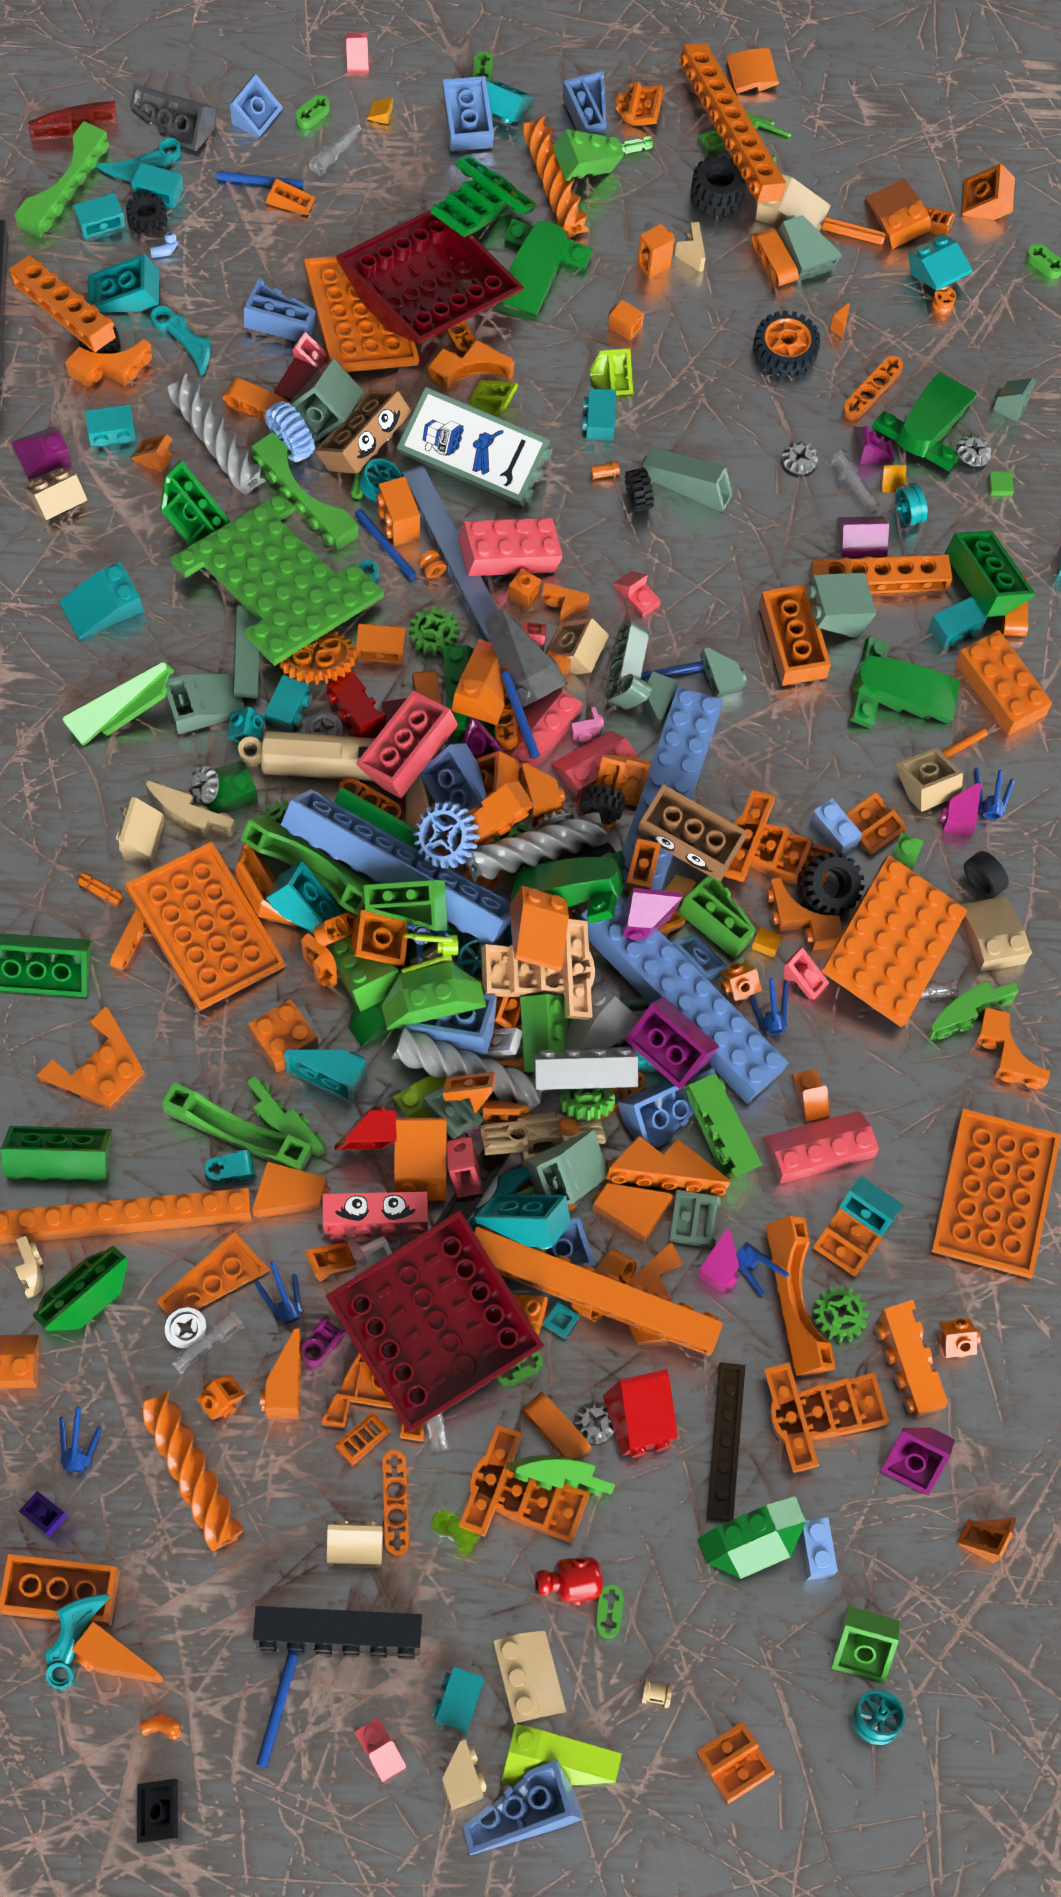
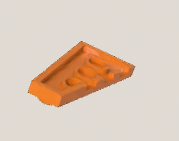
M234 1232L164 1293L156 1303L167 1315H171L176 1308L180 1309L186 1306L198 1310L270 1270Z

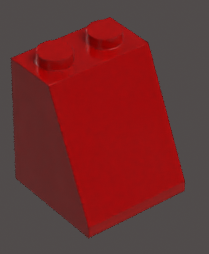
M668 1369L619 1380L603 1395L621 1456L631 1454L632 1458L646 1454L647 1450L654 1448L656 1452L669 1449L671 1447L670 1444L678 1438Z

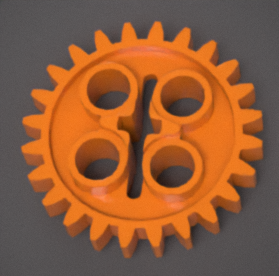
M338 631L332 634L328 632L280 662V668L283 669L284 674H289L290 679L296 677L297 682L304 679L306 684L315 681V684L318 685L320 680H323L326 684L330 678L337 681V676L345 677V672H351V667L355 666V645L351 644V639H346L344 634L338 636Z

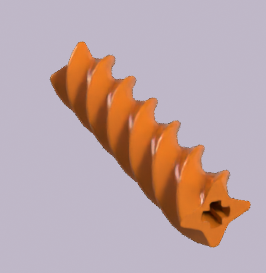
M541 116L536 121L523 125L524 139L530 148L531 157L536 165L539 178L543 182L544 191L556 216L557 224L564 229L567 238L571 239L578 233L589 231L584 226L587 213L578 209L581 197L571 191L574 179L571 178L568 181L564 179L553 150L555 142L551 140L554 128L546 125L545 116Z
M166 1391L158 1397L143 1402V1408L140 1412H142L147 1430L155 1438V1444L159 1453L167 1459V1467L171 1476L179 1483V1490L183 1499L191 1506L192 1516L196 1524L203 1529L205 1542L214 1552L229 1543L237 1541L239 1539L238 1536L243 1532V1527L237 1519L230 1516L231 1506L228 1498L217 1492L218 1479L216 1475L205 1469V1454L201 1449L192 1446L193 1431L189 1426L180 1422L181 1409L177 1403L168 1400L169 1391Z

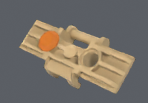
M551 1112L521 1115L514 1122L479 1125L485 1155L520 1152L523 1167H527L526 1159L539 1154H530V1152H533L534 1144L539 1142L551 1141L552 1147L594 1129L598 1143L606 1144L601 1118L598 1120L591 1117V1120L587 1121L586 1117H582L580 1120H577L576 1116L563 1117V1114ZM513 1133L522 1134V1139H514L511 1135Z

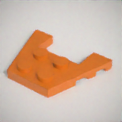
M105 1006L90 1021V1024L107 1041L73 1075H70L52 1059L36 1076L44 1083H50L61 1090L70 1091L83 1099L110 1109L144 1074V1070L111 1012Z
M672 1243L668 1244L627 1285L629 1286L630 1283L640 1285L645 1289L644 1292L654 1295V1293L663 1294L672 1302L660 1275L682 1266V1261ZM626 1324L636 1345L669 1341Z
M360 1352L344 1378L338 1393L334 1396L328 1411L324 1414L321 1421L322 1426L345 1429L350 1402L394 1409ZM402 1423L400 1438L424 1442L423 1425L408 1433Z

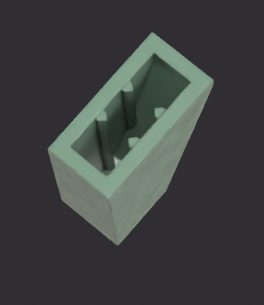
M791 215L782 220L783 222L778 228V232L797 267L799 277L836 265L841 259V253L803 215L798 217Z

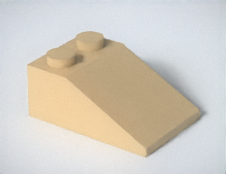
M782 174L786 181V186L781 201L758 203L755 220L779 228L783 222L782 220L786 217L803 215L820 232L823 220L827 217L831 205L793 177Z
M1006 896L961 904V906L968 910L963 918V922L979 973L1026 964L1032 953L1025 930Z

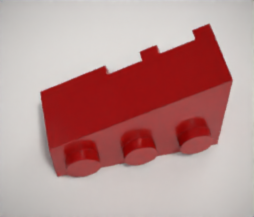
M351 670V672L345 673V677L338 676L337 681H328L327 692H325L326 698L330 705L336 706L338 718L342 724L346 723L349 728V736L376 738L386 726V714L383 710L378 712L373 705L376 704V701L373 697L369 698L367 696L366 688L356 674Z

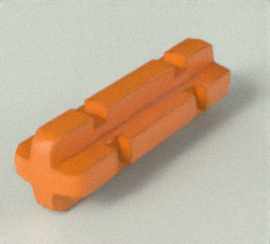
M83 872L78 878L80 886L89 888V891L105 900L108 898V902L114 905H119L123 899L122 892L117 889H111L110 885L97 878L93 879L92 875L87 872Z

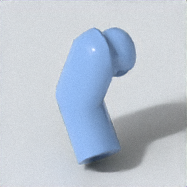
M166 233L164 236L165 241L162 245L150 247L152 259L169 256L173 253L178 245L175 233Z

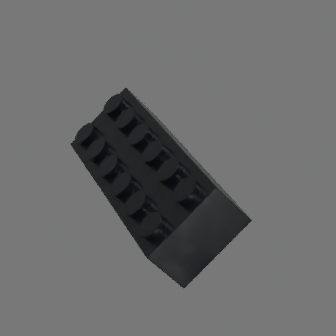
M255 1606L253 1642L256 1647L260 1648V1652L277 1653L278 1648L287 1649L289 1654H304L305 1650H314L316 1655L331 1656L332 1651L343 1652V1656L359 1657L360 1653H370L371 1658H387V1654H398V1659L414 1660L415 1655L420 1656L422 1614Z

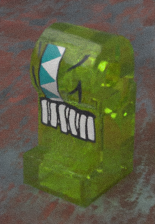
M445 1510L436 1512L431 1519L433 1533L437 1537L447 1538L458 1545L457 1554L467 1560L480 1540L481 1535L460 1528L461 1519Z

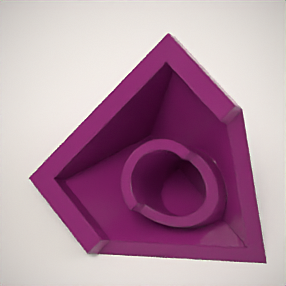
M866 425L863 427L854 426L859 464L891 463L895 461L890 440L884 442L883 436L878 438L874 430L868 431Z
M470 717L462 744H467L475 759L497 751L505 753L477 719Z

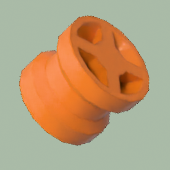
M948 286L935 291L931 303L933 311L940 315L949 314L956 300L955 291Z
M437 550L427 551L418 559V564L421 568L425 569L424 574L428 579L439 577L447 569L445 562L440 560V554Z

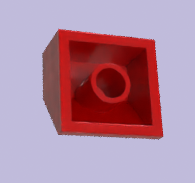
M386 1106L372 1107V1110L366 1112L364 1116L358 1119L334 1145L335 1150H385L397 1141L396 1111L387 1110Z

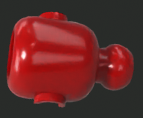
M593 1557L561 1559L556 1563L554 1572L539 1570L535 1573L536 1592L541 1596H547L552 1592H556L561 1601L575 1605H581L585 1601L596 1600L600 1597L603 1590V1576L600 1563Z

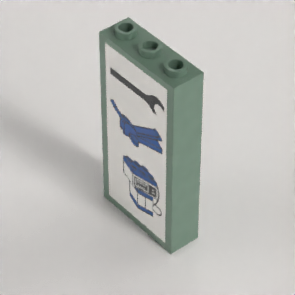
M425 387L397 446L399 454L522 508L525 501H530L533 494V484L535 481L538 482L543 473L541 467L544 461L549 460L553 450L549 439Z

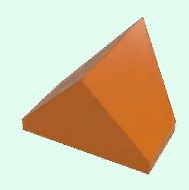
M1016 1517L984 1521L968 1519L957 1543L994 1564L1002 1558L1013 1535Z

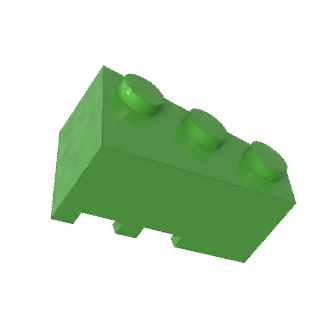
M565 129L553 145V150L565 181L571 180L572 177L576 176L584 178L587 174L595 176L611 173L624 156L618 138Z
M708 875L684 898L679 914L735 959L750 944L756 929L740 905L737 906L730 896L731 892L729 889Z
M444 880L364 885L366 911L396 918L434 931H448Z
M349 937L326 947L334 957L337 975L360 1012L386 999L400 975L396 967L388 963L354 956L351 938Z

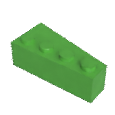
M716 1073L683 1088L716 1164L723 1175L731 1179L763 1165L736 1114L733 1103L725 1092L726 1087L723 1080L717 1077Z

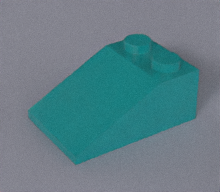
M145 254L89 274L87 302L90 305H95L99 312H140L159 305V269Z
M121 561L99 570L59 601L79 640L143 612L141 598Z
M303 861L280 874L266 898L271 907L277 910L283 918L313 933L316 925L346 913Z
M286 1050L284 1053L287 1072L354 1103L367 1079L366 1060H364L362 1055L354 1051L349 1053L345 1050Z
M494 1194L475 1216V1222L527 1247H538L539 1249L553 1247L571 1224L566 1195Z

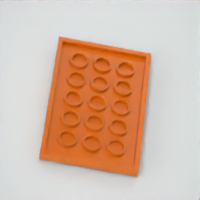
M336 256L304 259L303 267L328 362L334 358L346 372L419 365L420 359L415 342L390 332L362 304L338 263Z
M212 841L125 884L126 891L198 1012L285 967V961Z
M888 855L883 860L821 972L888 1019L903 1027L906 1025L968 910Z
M963 1108L959 1118L931 1252L1031 1279L1034 1274L1061 1134Z

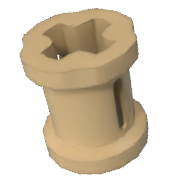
M645 1678L641 1703L652 1702L669 1708L673 1684L650 1682V1679Z

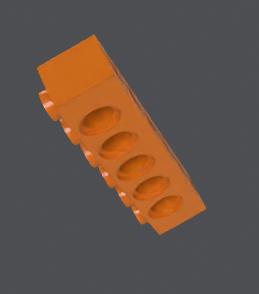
M28 255L8 269L15 287L92 351L97 352L116 338L113 330V321L108 316H103L95 305H90L86 302L80 293H75L67 282L63 283L59 280L53 271H48L40 260L36 261Z
M913 554L905 557L890 555L882 558L867 556L858 559L844 557L835 560L821 558L812 560L809 569V580L814 575L865 573L871 594L947 591L952 581L949 555L931 554L928 556Z

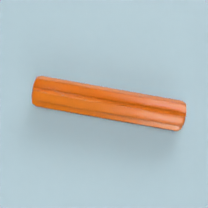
M825 217L822 223V230L880 245L884 243L886 236L883 231Z

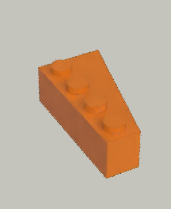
M519 781L505 784L481 802L483 807L477 806L469 810L467 816L472 815L475 817L471 824L479 826L477 830H474V834H478L480 837L479 839H474L473 843L478 847L485 844H493L496 836H501L511 830L512 827L510 825L515 821L519 822L529 815L527 811L534 804ZM445 831V834H447L444 835L445 840L448 839L449 831ZM462 832L459 835V843H461ZM444 845L435 848L445 856L452 854Z
M912 1299L885 1308L876 1321L875 1331L879 1340L883 1339L886 1349L884 1353L887 1362L893 1364L895 1369L894 1379L899 1389L902 1388L905 1394L904 1404L909 1414L912 1413L915 1420L944 1410L948 1405V1401L937 1370H931L930 1365L933 1364L930 1348L922 1343V1332L924 1330L921 1321L917 1322L914 1319L912 1310L916 1309V1306Z

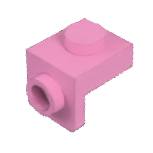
M596 706L590 709V720L571 723L570 736L572 742L579 741L583 743L590 741L592 738L600 737L604 721L602 714L597 713Z

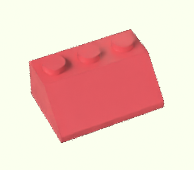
M609 731L551 763V767L576 802L581 797L583 788L587 785L591 787V784L596 783L603 755L639 758L625 737Z

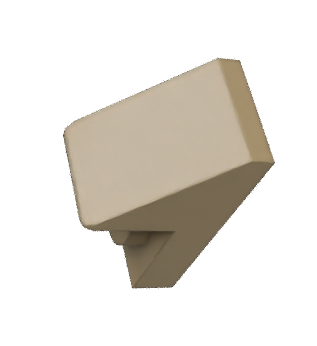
M699 222L690 223L689 232H686V241L676 243L675 256L695 270L703 272L705 252Z

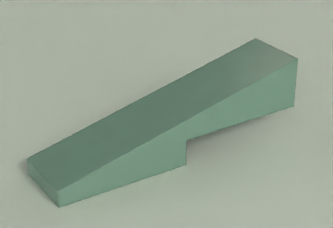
M237 605L234 617L233 696L257 699L259 650L244 636V630L259 622V620L241 605Z

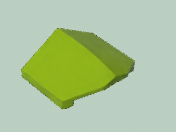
M630 349L604 350L599 352L590 368L591 383L596 389L616 390V396L634 394Z
M480 380L468 405L497 417L508 406L518 384Z

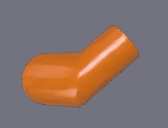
M164 1714L139 1723L143 1736L158 1730L165 1733L170 1740L177 1739L181 1735L179 1722Z

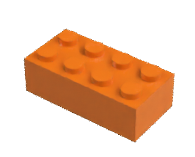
M807 584L762 591L759 602L760 612L782 686L827 678L831 666L821 629L817 628L815 619L811 614L810 601L805 594Z
M999 630L960 650L955 663L1007 736L1047 715L1052 701Z
M8 1554L0 1593V1613L2 1615L60 1621L56 1611L61 1607L81 1598L108 1594L110 1595L109 1600L97 1611L88 1625L94 1622L98 1626L111 1627L120 1570L117 1566Z

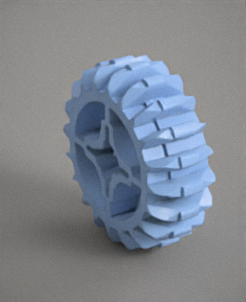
M281 401L273 404L266 410L265 423L268 426V430L270 433L274 432L287 446L288 458L294 462L308 458L314 452V440L304 419L295 410V407L291 406L288 402Z
M438 802L435 803V808L427 807L428 814H420L423 822L415 823L420 828L419 831L413 833L414 836H419V840L414 843L416 846H421L418 851L419 855L426 854L424 861H432V866L439 867L441 865L442 869H448L449 865L451 868H456L458 862L465 864V856H473L470 848L476 849L478 847L473 843V840L480 837L478 834H474V830H477L479 826L471 824L475 817L472 815L467 816L469 810L467 808L461 809V805L458 803L452 806L451 802H445L444 805ZM450 815L458 823L449 825L441 817ZM432 828H433V829H434V835H433V837L431 838V832H432ZM445 831H449V836H447V840L444 839V835H447L445 834ZM462 832L461 843H459V835ZM444 845L452 854L445 856L435 848Z

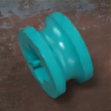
M364 560L359 564L358 567L363 572L365 569L367 571L372 569V574L368 572V576L374 582L378 579L379 567L375 561Z

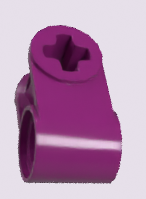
M324 1316L302 1346L303 1363L309 1368L315 1369L320 1367L332 1351L338 1347L347 1331L344 1328L340 1330L329 1322L327 1316ZM311 1349H317L321 1353L317 1358H310L306 1355Z

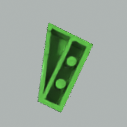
M543 994L520 997L524 1072L534 1073L533 1054H539L542 1050L565 1052L569 1018H565V998L563 995Z

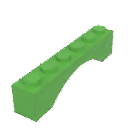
M83 121L72 136L74 149L70 166L60 180L49 189L25 199L15 213L19 229L38 238H41L45 232L49 231L52 222L62 213L68 200L73 198L76 189L85 182L87 174L96 167L98 159L107 152L109 142L105 130Z
M274 432L251 446L252 462L261 466L269 482L275 483L279 487L280 493L286 499L289 498L295 510L307 518L313 530H318L321 533L324 542L328 546H332L336 551H339L359 537L358 524L344 509L332 507L316 500L299 486L289 468L287 446Z
M263 814L249 819L240 839L242 842L259 853L272 856L292 866L303 861L321 884L334 896L339 905L356 916L361 909L365 910L364 885H370V882L311 846L300 837L290 834L286 828Z
M173 1082L162 1102L165 1114L240 1149L248 1150L251 1154L271 1163L304 1171L312 1156L310 1144L289 1134L268 1130L245 1121L213 1104L197 1092Z

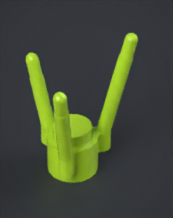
M405 933V938L436 942L437 953H442V956L403 968L401 972L404 974L443 961H451V955H458L457 935L444 937Z

